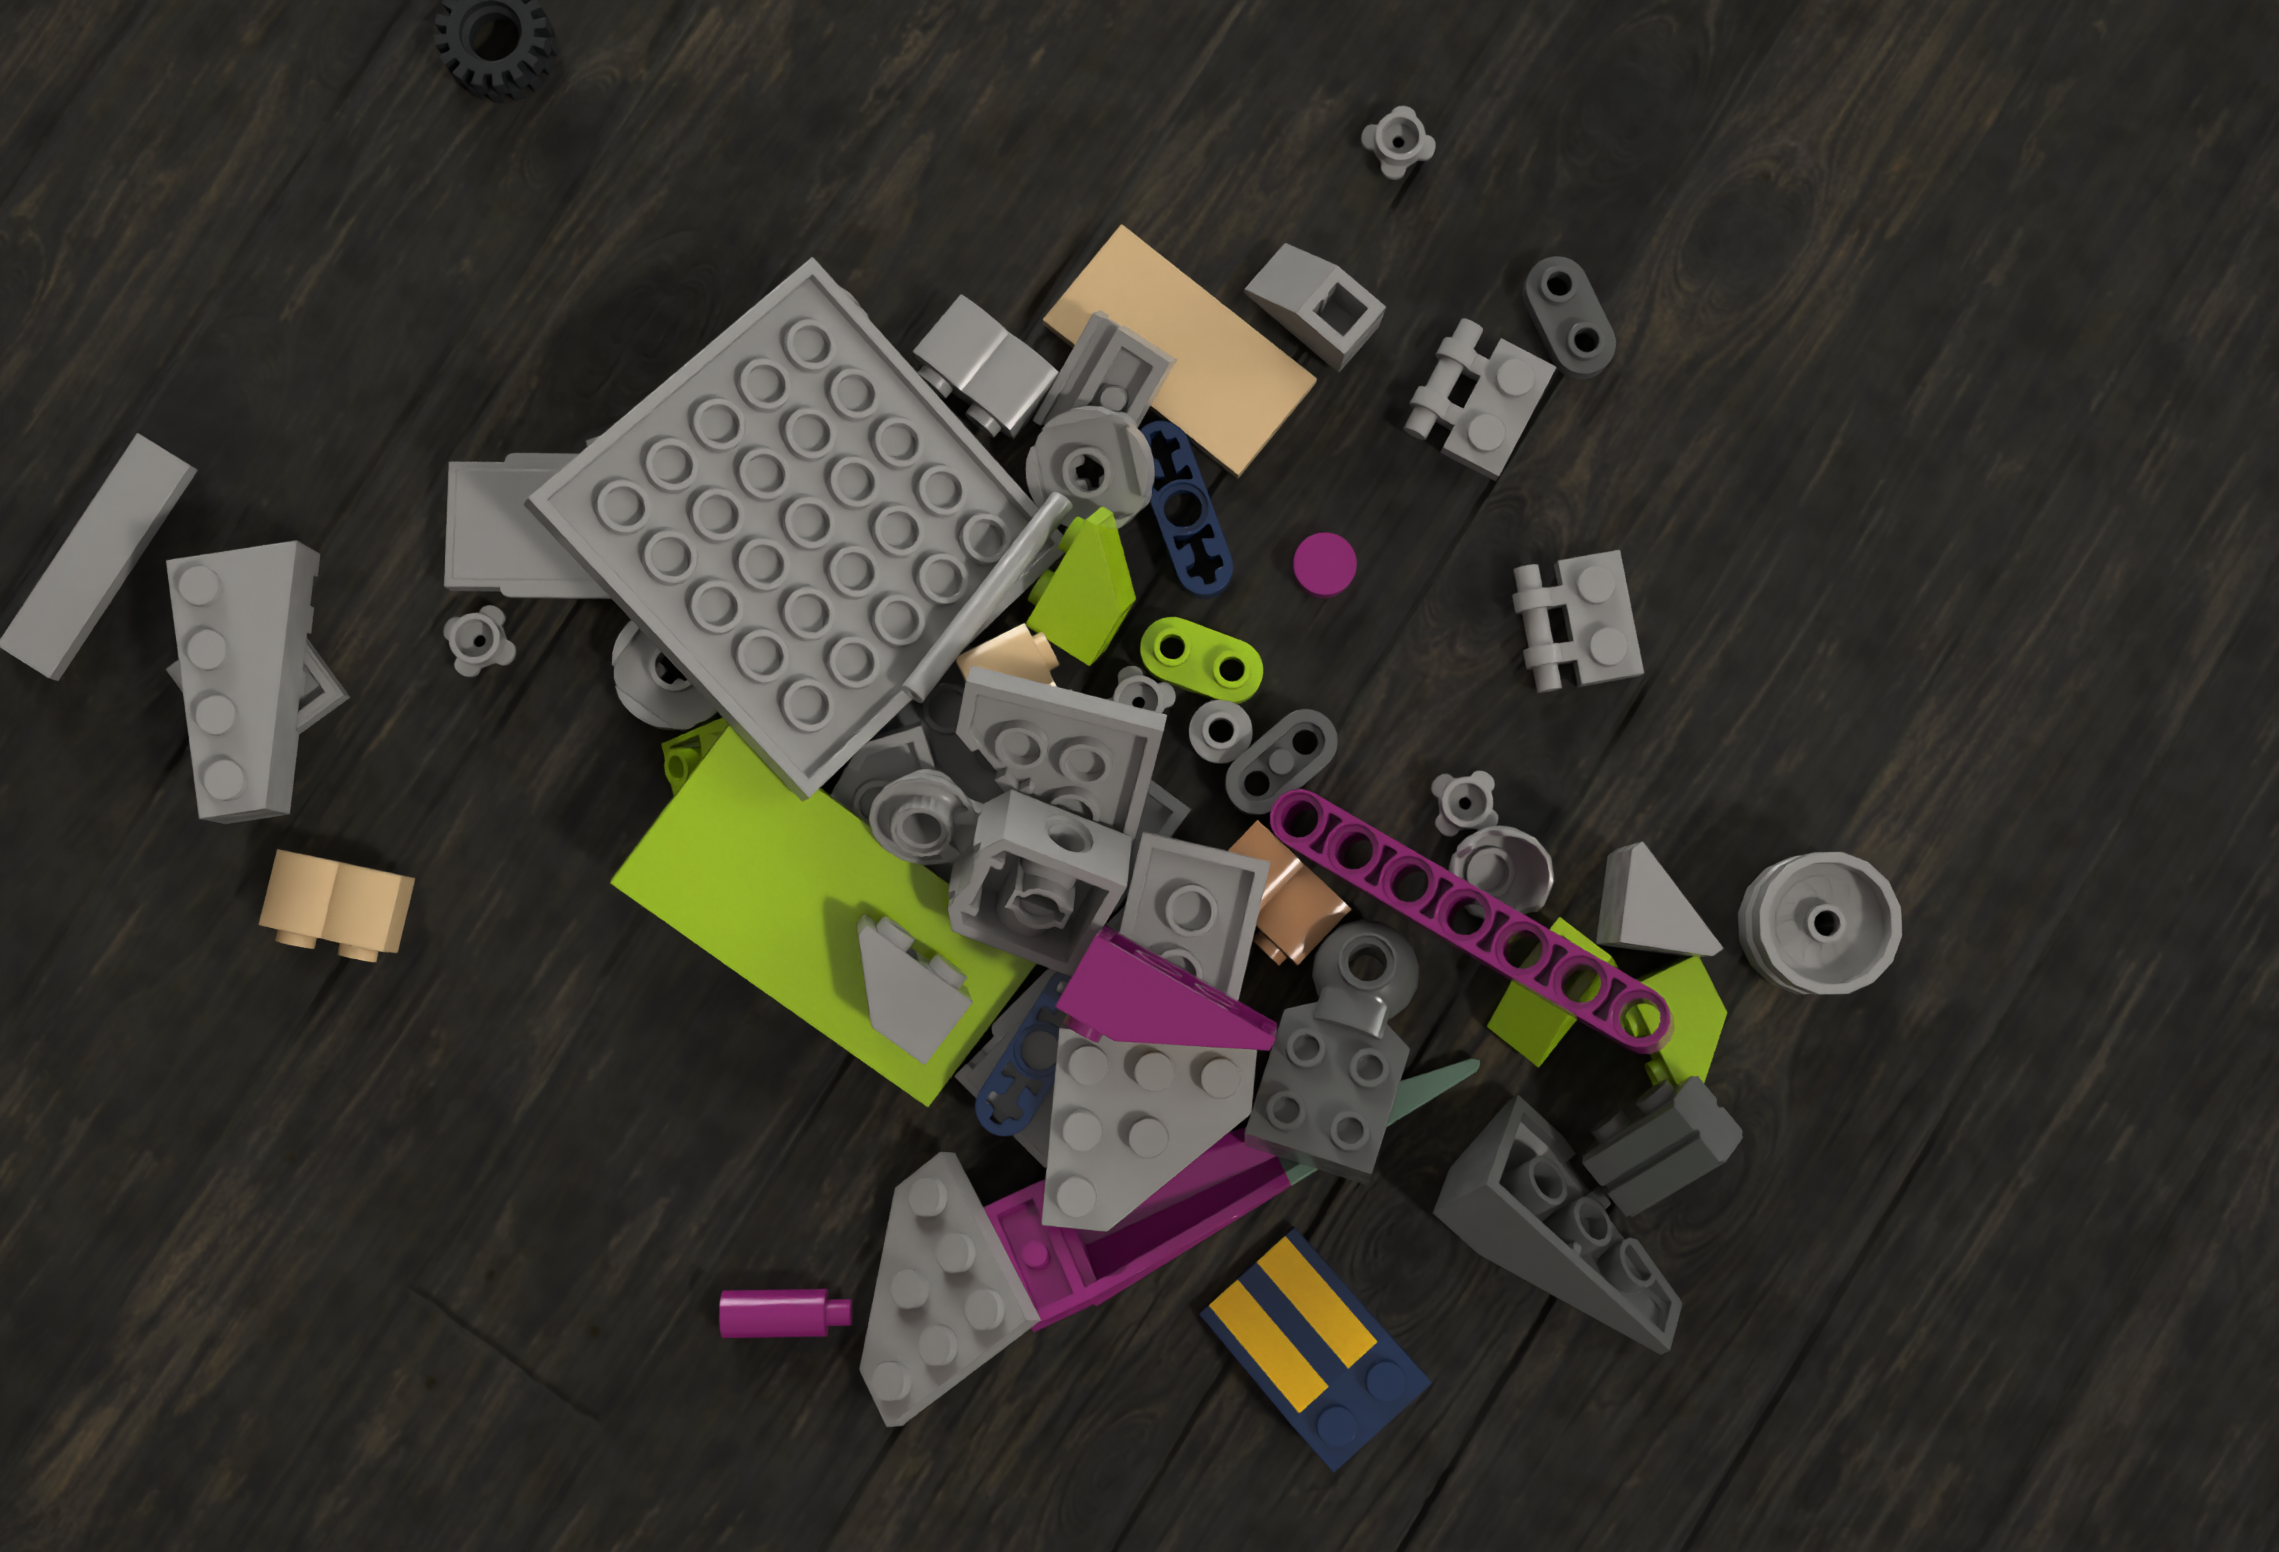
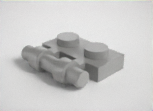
M1461 319L1452 338L1445 337L1435 355L1439 362L1427 385L1419 386L1409 404L1413 411L1403 429L1417 439L1426 440L1435 422L1451 430V433L1440 453L1496 481L1550 381L1556 366L1502 338L1490 359H1487L1477 354L1474 350L1483 333V328L1471 320ZM1460 374L1477 382L1464 408L1451 403L1448 399Z
M1620 550L1558 560L1554 564L1558 584L1556 587L1542 586L1538 564L1521 566L1514 569L1518 593L1513 594L1512 597L1516 614H1522L1529 647L1523 650L1526 669H1533L1537 693L1562 689L1558 665L1573 663L1577 687L1632 678L1644 674ZM1563 609L1569 642L1553 643L1547 610Z

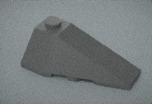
M1519 1095L1513 1097L1450 1167L1433 1214L1479 1255L1656 1353L1662 1355L1670 1351L1683 1304L1639 1241L1633 1238L1624 1239L1605 1211L1611 1202L1601 1188L1597 1186L1589 1190L1568 1161L1576 1153L1563 1135Z

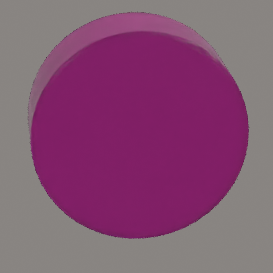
M1327 532L1317 533L1306 538L1296 550L1292 564L1293 576L1298 586L1307 594L1317 598H1331L1342 593L1350 585L1357 568L1356 555L1351 545L1341 536Z

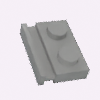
M1103 311L1094 312L1033 421L1039 425H1046L1055 416L1082 406H1100L1114 412L1129 414L1136 421L1137 426H1139L1177 359L1126 326H1120L1109 319V315ZM1084 454L1090 459L1094 460L1092 455Z

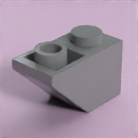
M1287 243L1279 249L1244 289V293L1338 373L1378 329L1386 310L1384 304L1338 265Z
M863 913L857 921L856 927L871 1026L925 1065L973 1003L968 988L962 985L968 977L943 956L936 954L929 961L910 946L915 941V938L894 920L883 916L879 923Z

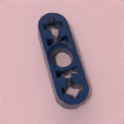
M1151 422L1140 430L1146 438L1150 449L1151 440L1161 437L1165 445L1176 444L1178 450L1171 453V466L1175 477L1177 478L1187 471L1191 478L1190 480L1180 479L1172 481L1159 491H1156L1154 486H1152V496L1149 502L1152 514L1180 587L1194 598H1214L1220 595L1230 583L1233 572V560L1186 434L1180 427L1171 422ZM1153 459L1155 468L1154 483H1163L1165 476L1160 462L1157 459ZM1188 494L1198 501L1201 507V515L1193 525L1177 527L1167 520L1164 506L1172 496ZM1206 529L1210 530L1212 538L1201 539V547L1205 558L1208 561L1219 560L1222 567L1215 570L1214 583L1208 585L1204 584L1200 576L1190 578L1187 574V571L1194 567L1195 562L1190 543L1181 550H1178L1174 541L1192 540Z
M1057 971L1050 978L979 1091L975 1103L976 1115L980 1124L990 1133L998 1136H1011L1022 1131L1030 1123L1055 1082L1056 1062L1047 1069H1034L1024 1061L1021 1047L1024 1039L1035 1031L1048 1032L1058 1042L1059 1027L1051 1022L1038 1020L1037 1017L1044 1006L1053 1015L1057 1013L1059 1009L1055 1006L1062 995L1057 992V988L1063 980L1069 983L1072 978L1071 976ZM1012 1062L1022 1075L1033 1080L1042 1081L1043 1085L1037 1094H1034L1030 1087L1026 1085L1016 1102V1105L1023 1110L1022 1117L1017 1120L1014 1117L1008 1116L1001 1124L991 1117L995 1107L988 1101V1098L992 1092L1003 1095L1008 1091L1015 1077L1004 1075L1003 1071L1007 1064Z

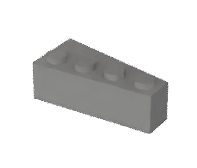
M297 540L166 560L199 819L230 824L290 814L299 731L296 730L300 696L304 697L307 673L303 671L307 633H311L314 613V607L310 606L314 576L318 577L320 553Z

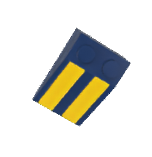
M1294 1226L1199 1312L1200 1316L1289 1423L1333 1472L1337 1471L1432 1383L1423 1370Z

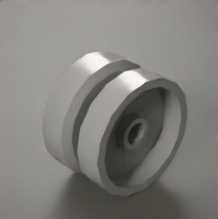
M1814 852L1794 856L1765 868L1747 887L1738 911L1739 942L1750 965L1771 985L1794 994H1849L1873 983L1893 962L1902 938L1901 906L1889 881L1867 861L1843 852ZM1819 913L1823 921L1817 925L1816 930L1814 921Z

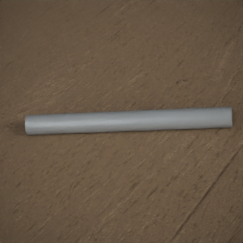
M1058 492L1051 493L901 686L902 690L910 698L919 703L926 699L1068 515L1073 505L1064 495Z

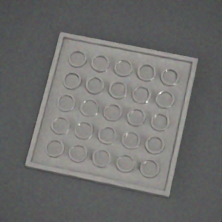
M813 257L538 488L523 504L802 802L810 798L912 700L902 690L901 686L1039 510L1027 494ZM1058 529L1054 531L966 647L1064 553L1058 549V545L1063 537Z

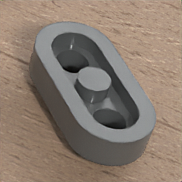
M1560 256L1541 260L1532 268L1524 282L1522 296L1525 307L1554 366L1569 378L1578 380L1592 378L1604 370L1614 355L1616 348L1614 331L1584 270L1576 262ZM1552 278L1563 280L1567 285L1568 293L1563 296L1552 294L1547 287V281ZM1578 334L1589 335L1595 343V349L1591 352L1579 350L1575 345L1574 337Z
M1310 709L1296 710L1285 716L1235 759L1229 767L1225 778V791L1230 803L1240 812L1250 816H1263L1271 813L1274 803L1282 794L1303 787L1332 760L1338 745L1337 732L1332 722L1322 713ZM1307 732L1314 737L1316 742L1314 752L1303 755L1294 749L1292 740L1297 733ZM1252 773L1262 774L1268 781L1267 792L1261 796L1249 794L1244 786L1245 778Z

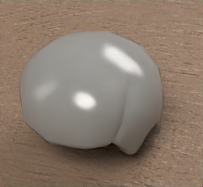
M1508 826L1487 827L1468 836L1457 846V851L1452 855L1448 870L1524 915L1530 912H1538L1545 905L1555 881L1551 856L1538 840L1525 832ZM1476 904L1464 906L1469 914L1485 919L1483 907Z

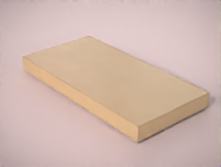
M1122 224L1043 318V325L1070 347L1074 348L1092 314L1101 310L1109 315V319L1120 326H1126L1177 359L1149 409L1162 420L1180 427L1192 444L1236 479L1246 470L1316 384L1317 380L1316 377Z

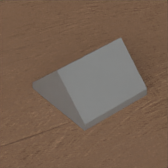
M1643 841L1618 848L1608 855L1596 939L1597 945L1676 957L1714 956L1723 949L1722 945Z

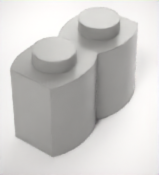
M962 294L913 350L917 364L922 367L918 372L919 376L941 398L946 399L952 392L970 406L965 412L967 418L992 438L1000 431L1014 440L1039 410L1059 374L1042 356L1009 333L987 312Z

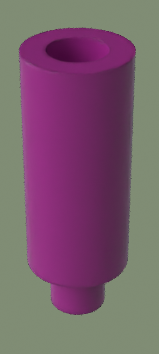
M828 1289L723 1290L719 1312L721 1337H827L829 1326H851L852 1300L829 1299Z

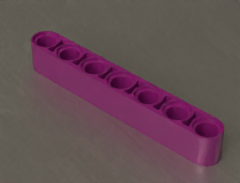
M1304 789L1291 790L1282 794L1274 803L1270 813L1272 830L1297 855L1630 1051L1638 1054H1652L1663 1049L1671 1040L1674 1032V1017L1665 999L1650 987L1313 792ZM1305 810L1317 811L1318 823L1314 831L1305 837H1293L1291 825L1294 818ZM1358 841L1371 842L1373 845L1371 860L1360 869L1351 870L1346 868L1344 857L1347 849ZM1421 872L1427 874L1428 888L1426 893L1414 902L1401 901L1398 891L1401 881L1411 873ZM1474 904L1483 907L1485 910V920L1477 932L1471 935H1460L1455 932L1453 920L1456 913L1462 907ZM1524 937L1539 939L1542 943L1540 960L1529 968L1519 969L1513 967L1509 961V953L1514 943ZM1584 970L1597 973L1600 976L1601 987L1594 999L1586 1003H1576L1568 999L1566 985L1573 974ZM1638 1004L1654 1006L1660 1012L1658 1028L1653 1034L1644 1038L1630 1036L1624 1030L1626 1013Z

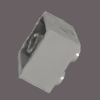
M923 769L887 784L871 805L869 822L872 833L886 851L903 861L921 865L942 864L946 862L953 864L948 890V912L953 932L1071 977L1095 935L1103 928L1127 888L1131 836L1012 789L983 804L968 798L961 788L944 773Z

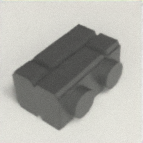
M1692 1075L1674 1087L1667 1079H1664L1651 1087L1636 1101V1105L1639 1107L1638 1110L1627 1116L1621 1108H1618L1592 1128L1591 1133L1596 1140L1583 1154L1582 1163L1601 1186L1606 1185L1608 1188L1607 1194L1626 1217H1633L1722 1165L1742 1140V1129L1724 1107L1719 1108L1717 1106L1716 1097L1698 1076L1694 1077Z

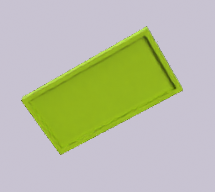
M729 723L610 882L927 1107L930 1106L1037 964L953 932L948 912V890L950 884L948 880L927 865L903 861L886 851L873 836L871 826L867 821L823 789L819 788L810 798L802 802ZM863 913L879 923L883 916L894 920L915 938V941L910 946L929 961L936 954L943 956L968 977L962 985L968 988L973 1003L925 1065L871 1026L856 923Z

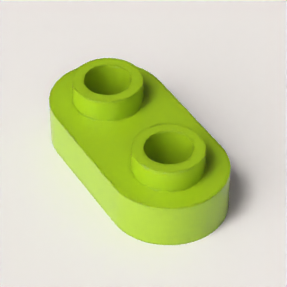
M1178 617L1162 618L1150 625L1142 637L1141 660L1145 669L1154 678L1213 701L1222 700L1235 704L1245 702L1256 693L1262 681V660L1251 645ZM1171 637L1179 639L1184 645V653L1177 659L1164 657L1160 651V645L1165 639ZM1226 660H1236L1242 665L1244 674L1237 681H1227L1220 674V665Z

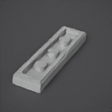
M137 433L1 637L0 648L46 677L59 681L198 470Z

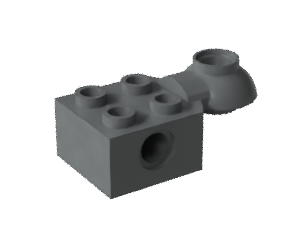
M1360 919L1342 924L1324 937L1314 955L1312 978L1319 1001L1284 1009L1276 1040L1273 1043L1245 1130V1146L1369 1185L1410 1048L1391 1029L1387 1021L1408 1006L1418 987V961L1413 947L1400 931L1380 921ZM1362 955L1372 956L1382 964L1384 973L1377 980L1361 981L1350 972L1348 966L1350 961Z

